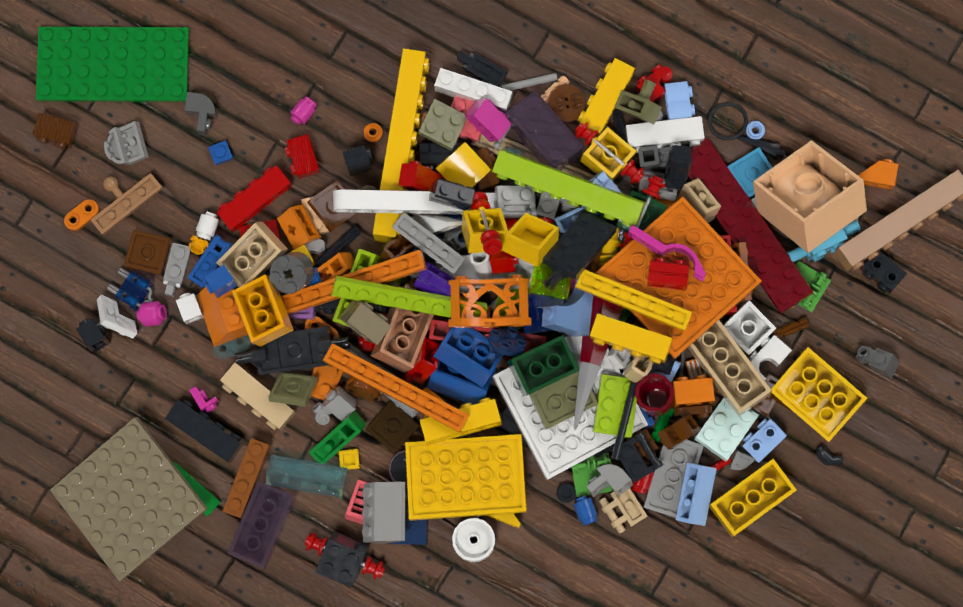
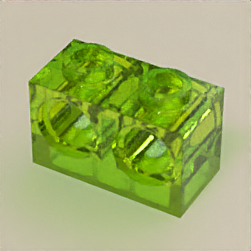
M540 264L538 267L534 266L530 293L568 299L572 278L567 277L564 280H560L553 290H549L551 285L546 288L543 282L551 274L550 267L545 264Z

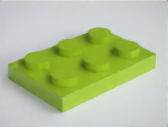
M600 375L597 395L598 405H596L592 432L617 436L629 385L634 382L628 378ZM634 397L625 433L626 438H632L637 403L636 397Z

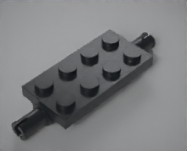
M583 211L543 257L542 263L551 269V274L543 282L546 288L551 285L549 290H553L560 280H564L567 277L576 280L616 233L617 227L609 223L610 219L603 217L604 213L596 217Z
M330 326L292 331L261 347L254 344L252 351L236 352L235 358L243 357V359H237L236 364L253 362L257 366L258 375L328 366L329 364L325 363L323 359L332 343L342 349H350V344L342 345V343L350 342L349 337L332 339Z

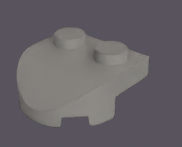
M134 121L120 128L114 127L109 131L110 135L107 141L104 142V150L110 160L117 164L131 165L149 158L139 122Z

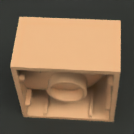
M812 140L753 181L759 214L807 253L867 211L864 180Z

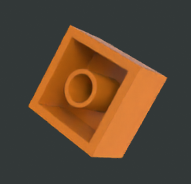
M707 375L696 376L693 380H688V377H679L672 383L674 388L673 409L712 405L715 401L713 379L707 378Z

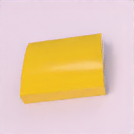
M463 142L436 167V170L447 181L458 183L465 187H473L491 170L466 142Z

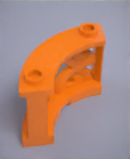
M511 275V278L475 280L467 279V276H456V280H449V285L451 286V319H449V327L499 328V326H530L531 318L528 317V283H530V279L522 278V275ZM495 285H505V286H504V289L501 290L499 287H497V286H495ZM513 285H519V299L512 301L510 298L515 296L516 291L512 293L509 289ZM460 286L469 288L467 294L463 293V296L469 299L467 302L460 300ZM474 286H482L477 291H475ZM489 290L497 294L505 302L495 309L492 318H488L486 311L480 305L475 304ZM519 303V315L514 305ZM460 304H461V305H465V306H464V309H463V311H462V314H461V318H460ZM472 307L481 311L479 317L473 316V313L476 311L471 310ZM508 307L509 309L504 310L507 313L506 316H500L499 311Z

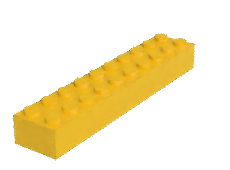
M403 49L380 186V190L408 191L398 186L402 163H410V161L415 160L413 147H417L418 136L416 129H420L421 118L419 111L423 110L424 105L422 92H426L427 81L425 74L428 75L430 67L429 58H426V52ZM376 213L373 229L374 240L388 243L397 239L400 233L392 227L402 214Z

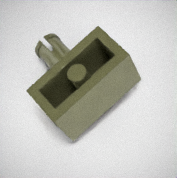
M645 79L639 95L621 90L614 108L654 125L662 109L661 106L649 100L656 84Z

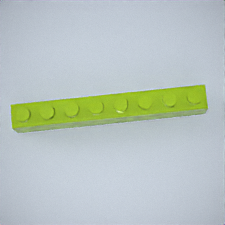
M504 149L499 151L492 171L497 173L496 177L503 180L513 179L515 184L525 187V185L532 186V190L542 194L543 191L548 192L550 197L561 200V198L568 200L570 205L578 207L580 204L585 206V210L596 214L597 211L604 213L603 217L610 220L620 219L622 224L629 227L639 224L646 202Z

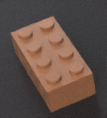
M404 284L403 286L400 287V288H406V289L416 290V288H414V287H412V286H410V285H408V284ZM390 307L386 318L391 328L379 344H375L371 356L405 373L414 367L433 314Z

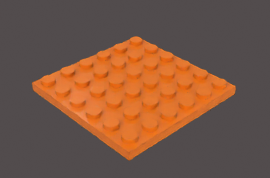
M681 197L643 232L666 246L669 244H682L689 247L696 254L706 273L703 282L693 277L694 267L688 256L679 252H670L661 257L634 239L596 272L600 276L692 312L684 332L630 310L647 330L673 339L669 354L674 359L762 282L684 197ZM654 258L666 259V262L674 263V260L685 261V264L689 265L686 291L648 287L650 260L654 261Z

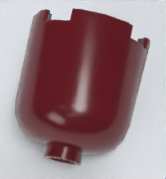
M649 374L638 382L635 388V397L645 413L652 416H662L667 414L674 405V388L665 376Z

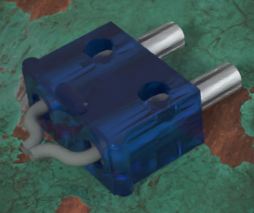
M123 268L118 270V274L126 278L120 289L112 284H109L110 287H107L109 291L116 294L115 297L128 305L134 312L138 310L148 293L149 300L143 303L153 300L151 298L153 282L149 279H144L133 271L129 273Z

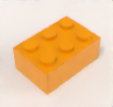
M263 275L232 291L251 343L261 347L294 330L279 290L270 282L269 276Z

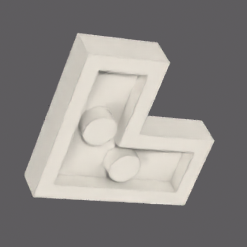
M100 295L97 299L101 325L107 329L119 332L123 336L134 338L137 334L135 321L119 314L117 301Z

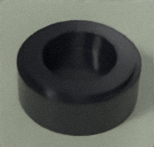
M564 483L558 487L556 495L560 502L570 503L576 496V490L571 484Z

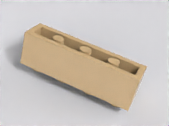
M236 363L231 366L220 380L223 383V389L230 394L232 392L237 394L238 397L236 399L244 406L248 403L253 408L251 412L259 418L261 416L265 417L268 420L266 424L273 430L278 428L281 431L295 415V412L286 404L269 402L268 396L270 391Z

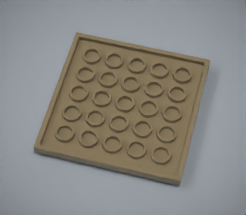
M134 417L50 489L119 582L123 581L208 509L138 417Z

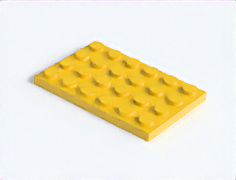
M522 434L449 439L428 446L425 441L405 443L410 521L527 512Z

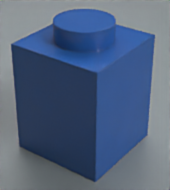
M225 265L204 276L207 281L205 287L210 294L214 293L217 298L237 287Z

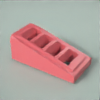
M357 480L345 519L363 524V515L351 511L362 514L363 508L354 506V503L363 506V500L356 498V496L363 497L362 491H359V488L364 489V484L368 482Z

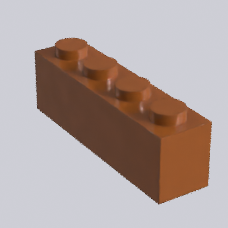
M252 438L250 439L223 512L244 519L270 452V445Z

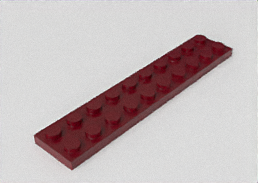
M707 138L700 142V145L692 147V165L687 178L690 182L699 178L721 205L720 210L715 215V219L726 235H730L732 244L746 242L748 267L762 281L760 285L779 313H784L813 295L814 292L709 139Z

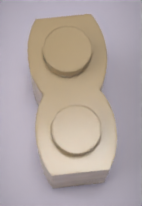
M633 356V360L625 368L624 376L636 384L650 372L652 362L645 356L641 358Z

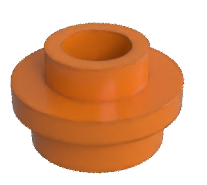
M376 123L368 124L364 129V137L369 142H377L383 135L382 128ZM372 129L377 131L375 135L370 134Z

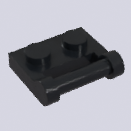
M644 432L623 443L619 457L621 464L633 483L664 466L647 442V436ZM640 443L652 466L647 468L634 444Z

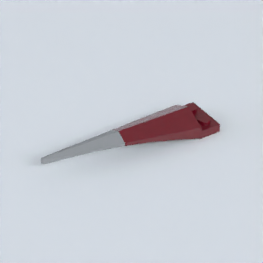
M594 295L589 335L582 336L574 418L575 430L578 427L609 346L606 343L604 346L595 344L593 339L590 338L596 316L600 314L619 320L624 308Z

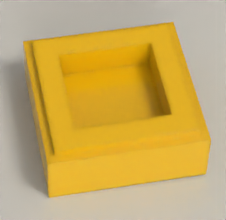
M358 449L339 451L341 471L360 469Z

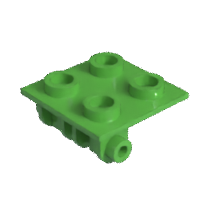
M798 261L795 266L814 292L813 295L801 301L798 305L812 313L831 280L827 278L825 273H818Z
M604 453L599 457L592 455L572 466L576 497L591 495L586 486L589 485L588 482L592 478L600 476L597 470L598 467L611 464L609 453ZM608 486L600 493L613 492V490Z

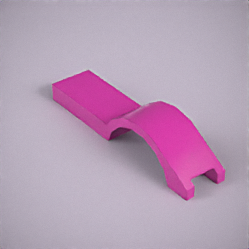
M632 225L628 232L629 237L661 257L670 252H679L688 256L694 267L693 277L703 282L706 273L696 254L689 247L682 244H669L666 246Z

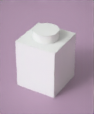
M185 293L179 296L180 299L176 300L185 324L204 318L194 293Z

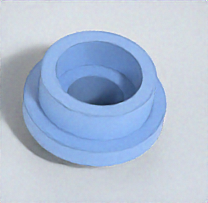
M752 121L747 125L746 134L749 138L758 140L763 137L765 127L761 122ZM757 128L759 132L754 134L752 129Z

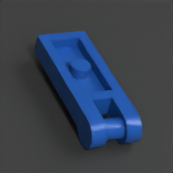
M217 234L187 278L204 289L207 283L204 276L219 267L216 262L233 244L229 241L225 242ZM217 246L222 248L220 253L215 250Z

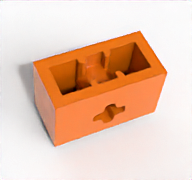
M303 204L290 207L277 218L294 250L321 237Z

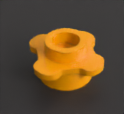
M192 236L189 249L194 254L201 255L205 252L209 243L201 237Z

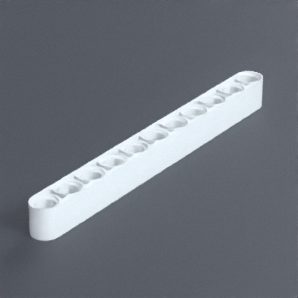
M333 191L334 212L401 214L404 212L405 214L463 215L464 210L429 201L430 191ZM485 193L491 209L496 208L495 193ZM504 206L505 211H526L527 206Z

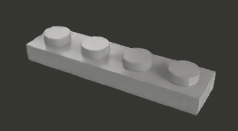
M404 212L392 227L453 274L456 273L466 260Z

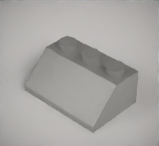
M373 482L364 484L362 492L363 543L384 544L405 541V482Z

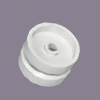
M478 518L466 519L460 522L454 530L452 536L453 547L457 555L463 560L480 562L488 558L493 552L495 534L491 526L484 520ZM477 537V543L472 544L470 538Z

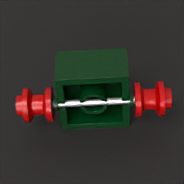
M654 175L652 178L648 177L647 181L650 184L647 189L642 190L643 193L647 194L646 196L633 190L629 195L646 202L639 224L634 225L642 231L659 218L667 208V205L653 200L654 198L660 199L661 196L658 192L660 188H665L666 186L663 184V179ZM620 219L618 220L616 227L621 228L627 232H629L631 228L629 226L622 224V220ZM626 232L623 233L625 237L624 242L618 244V247L621 248L620 251L633 240Z

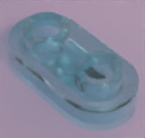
M249 336L240 337L244 339V343L241 345L237 344L238 339L214 347L215 356L221 360H227L235 356L236 352L240 353L248 350L251 345ZM222 346L226 347V351L224 353L220 352V348Z

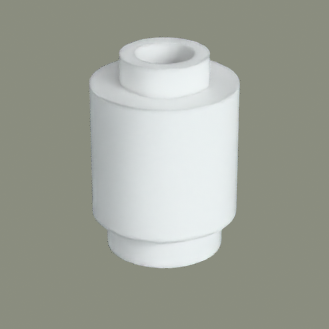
M207 211L205 214H201L195 230L197 231V237L208 241L211 240V237H214L219 223V219H216V214Z

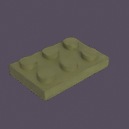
M579 371L529 395L545 430L575 416ZM592 390L584 411L598 405Z

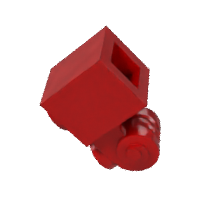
M661 64L652 70L653 74L648 77L645 75L637 81L636 91L638 94L645 79L656 84L649 98L653 103H656L665 96L666 91L660 85V82L664 84L669 83L673 75L669 67H662Z

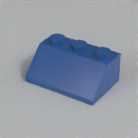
M452 327L434 354V357L483 388L504 354H501L500 358H495V353H491L492 347L488 343V338L473 328Z
M438 360L437 369L431 374L427 388L475 405L480 400L486 398L493 380L492 376L495 375L497 369H494L482 388Z

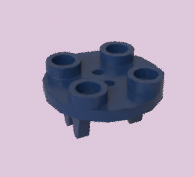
M514 327L492 329L488 337V343L492 347L491 353H495V358H500L501 354L508 356L520 355L526 349L527 342Z

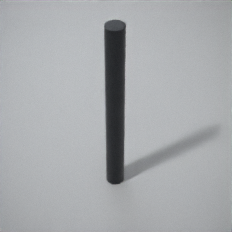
M634 383L629 385L611 457L614 460H619L635 397L637 384Z

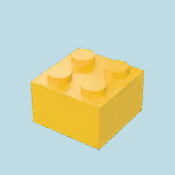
M525 213L505 234L504 252L538 267L543 262V257L558 241L559 227Z

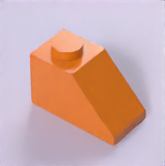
M883 159L858 176L864 180V185L892 190L895 187L898 164H895L893 160Z

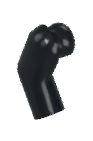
M819 446L816 449V456L824 465H843L842 455L832 456L825 446Z

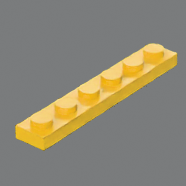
M587 270L582 272L575 286L579 290L684 332L692 315V312Z

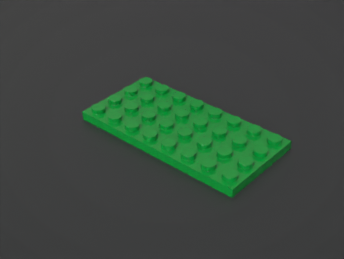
M38 27L36 101L186 102L188 92L189 28Z

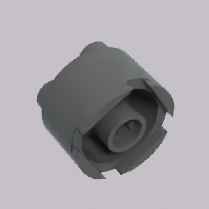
M290 252L278 257L273 262L269 280L279 291L292 294L307 287L312 282L314 270L312 262L307 255L301 252Z

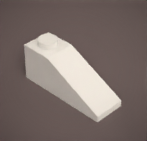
M413 214V217H411L435 236L462 225L461 220L439 214Z

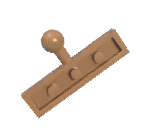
M150 173L123 194L118 188L117 179L112 176L107 177L103 181V186L105 190L113 192L117 199L93 217L91 221L104 236L163 188Z

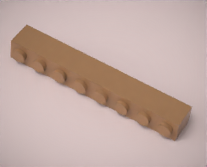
M959 170L955 171L840 246L834 254L845 270L848 272L852 268L854 270L859 269L864 265L863 261L866 259L871 261L879 255L878 251L881 249L886 251L894 245L893 241L899 239V241L903 240L909 235L908 232L910 230L916 231L921 228L925 220L928 219L930 222L939 216V211L943 209L945 212L954 206V201L958 200V202H961L963 200V175Z

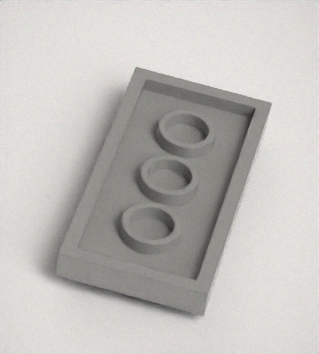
M686 440L671 450H668L664 445L662 446L658 460H661L664 466L655 470L643 508L676 518L687 463H699L703 445Z

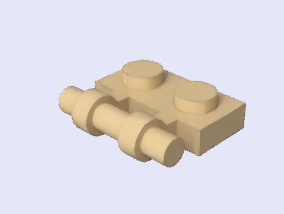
M630 488L619 497L615 492L610 493L614 500L611 503L605 497L599 501L603 507V513L608 515L612 522V527L616 528L619 534L626 531L622 525L625 521L632 527L648 517ZM616 506H618L623 514L620 518L617 517L613 510Z

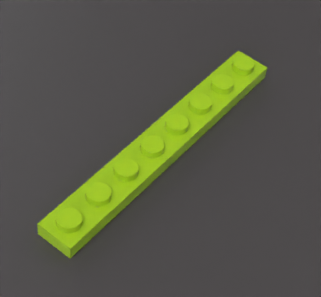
M335 277L331 295L334 297L365 301L367 303L451 318V297L346 277ZM475 302V304L480 305L487 311V303ZM460 304V318H461V314H462V311H463L464 306H465V305H461V304ZM472 307L471 310L476 311L473 313V316L479 317L481 311Z

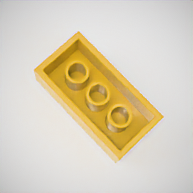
M772 459L710 504L709 507L729 535L734 537L794 493L796 488L776 461Z

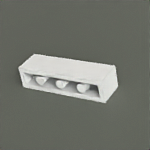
M440 68L434 85L436 92L452 97L457 96L475 102L478 99H490L495 104V107L504 114H507L512 99V91L443 68Z
M702 116L657 121L654 125L651 123L626 125L625 127L627 143L636 150V153H639L638 148L656 145L658 149L687 144L690 147L700 145V142L705 139Z

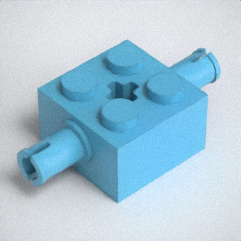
M854 220L811 252L807 253L804 249L798 247L787 252L792 262L805 256L808 262L814 260V262L819 261L825 257L824 255L827 252L831 251L833 254L845 243L848 236L861 231L857 220Z

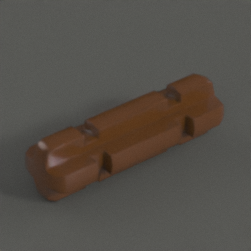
M804 317L799 319L798 322L794 321L784 325L781 329H775L772 335L780 339L783 336L798 332L800 329L808 328V320Z

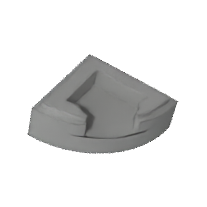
M737 451L729 469L743 470L749 467L755 458Z

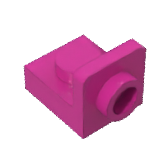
M197 387L189 390L202 412L207 411L208 413L217 408L216 404L219 401L216 397L206 402L205 400L208 397L203 389L198 390Z

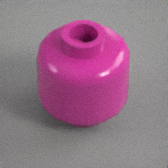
M159 301L142 303L139 310H137V319L145 327L161 325L167 317L166 308Z

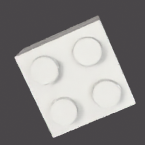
M747 301L723 324L746 356L750 355L776 329L750 301Z

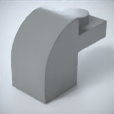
M607 464L597 468L600 476L592 478L586 487L593 498L608 486L619 497L632 487L633 483L620 467Z

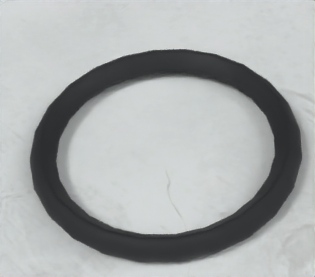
M721 103L715 106L708 116V127L711 133L721 140L729 141L740 137L748 125L746 112L735 103ZM721 107H734L743 115L744 125L741 131L734 136H722L713 129V114Z

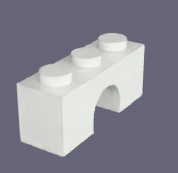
M775 335L771 339L767 337L761 344L763 348L760 352L754 351L748 358L764 381L766 378L760 373L759 364L762 361H770L777 367L792 351Z

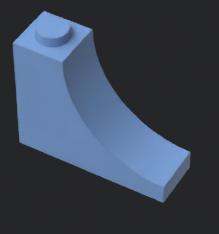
M574 287L570 298L563 305L544 307L542 327L574 337L588 336L593 295Z

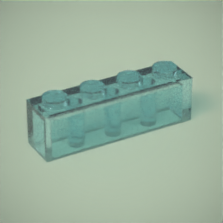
M271 455L266 472V484L342 498L348 468Z

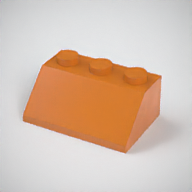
M206 287L196 295L214 347L248 335L232 293L235 288L219 298L214 293L210 294Z

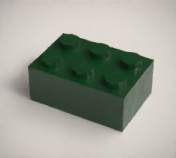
M564 335L556 337L507 361L523 396L530 395L580 371Z

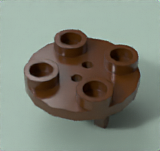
M563 84L550 92L548 108L554 119L561 122H571L576 120L584 111L585 98L577 87Z

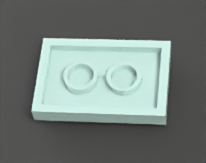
M723 398L695 437V440L726 462L759 415L749 409L738 417L726 399Z

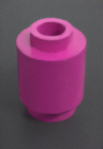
M306 96L304 99H300L290 112L292 116L290 119L297 125H305L316 111V103Z

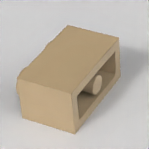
M699 178L684 184L677 197L678 200L684 197L707 223L715 219V215H717L721 208V205Z

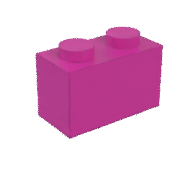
M487 98L476 100L464 116L489 142L499 141L512 124L506 114L499 111L495 104Z

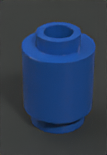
M587 496L575 499L576 503L573 506L579 522H582L583 526L596 522L597 512L592 499H587Z

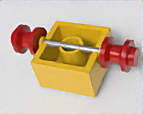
M588 122L585 124L581 123L576 128L575 132L577 134L575 137L577 139L582 137L585 140L586 146L590 143L592 144L583 153L581 162L595 174L604 171L613 182L621 173L622 176L628 175L631 178V184L634 182L638 184L645 176L643 168L637 169L634 166L635 161L632 159L636 154V150L607 127L597 138L596 136L599 131L590 130Z
M475 192L471 210L463 211L461 229L468 253L485 252L488 255H495L500 251H504L505 234L508 232L501 208L491 209L487 195L484 192Z

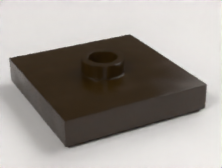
M390 401L365 430L395 455L420 425Z

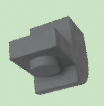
M187 92L185 112L187 115L199 116L197 132L199 135L207 136V130H211L212 120L209 118L217 119L216 109L207 96Z
M656 145L638 148L641 168L649 171H658L665 168L671 147L658 149Z

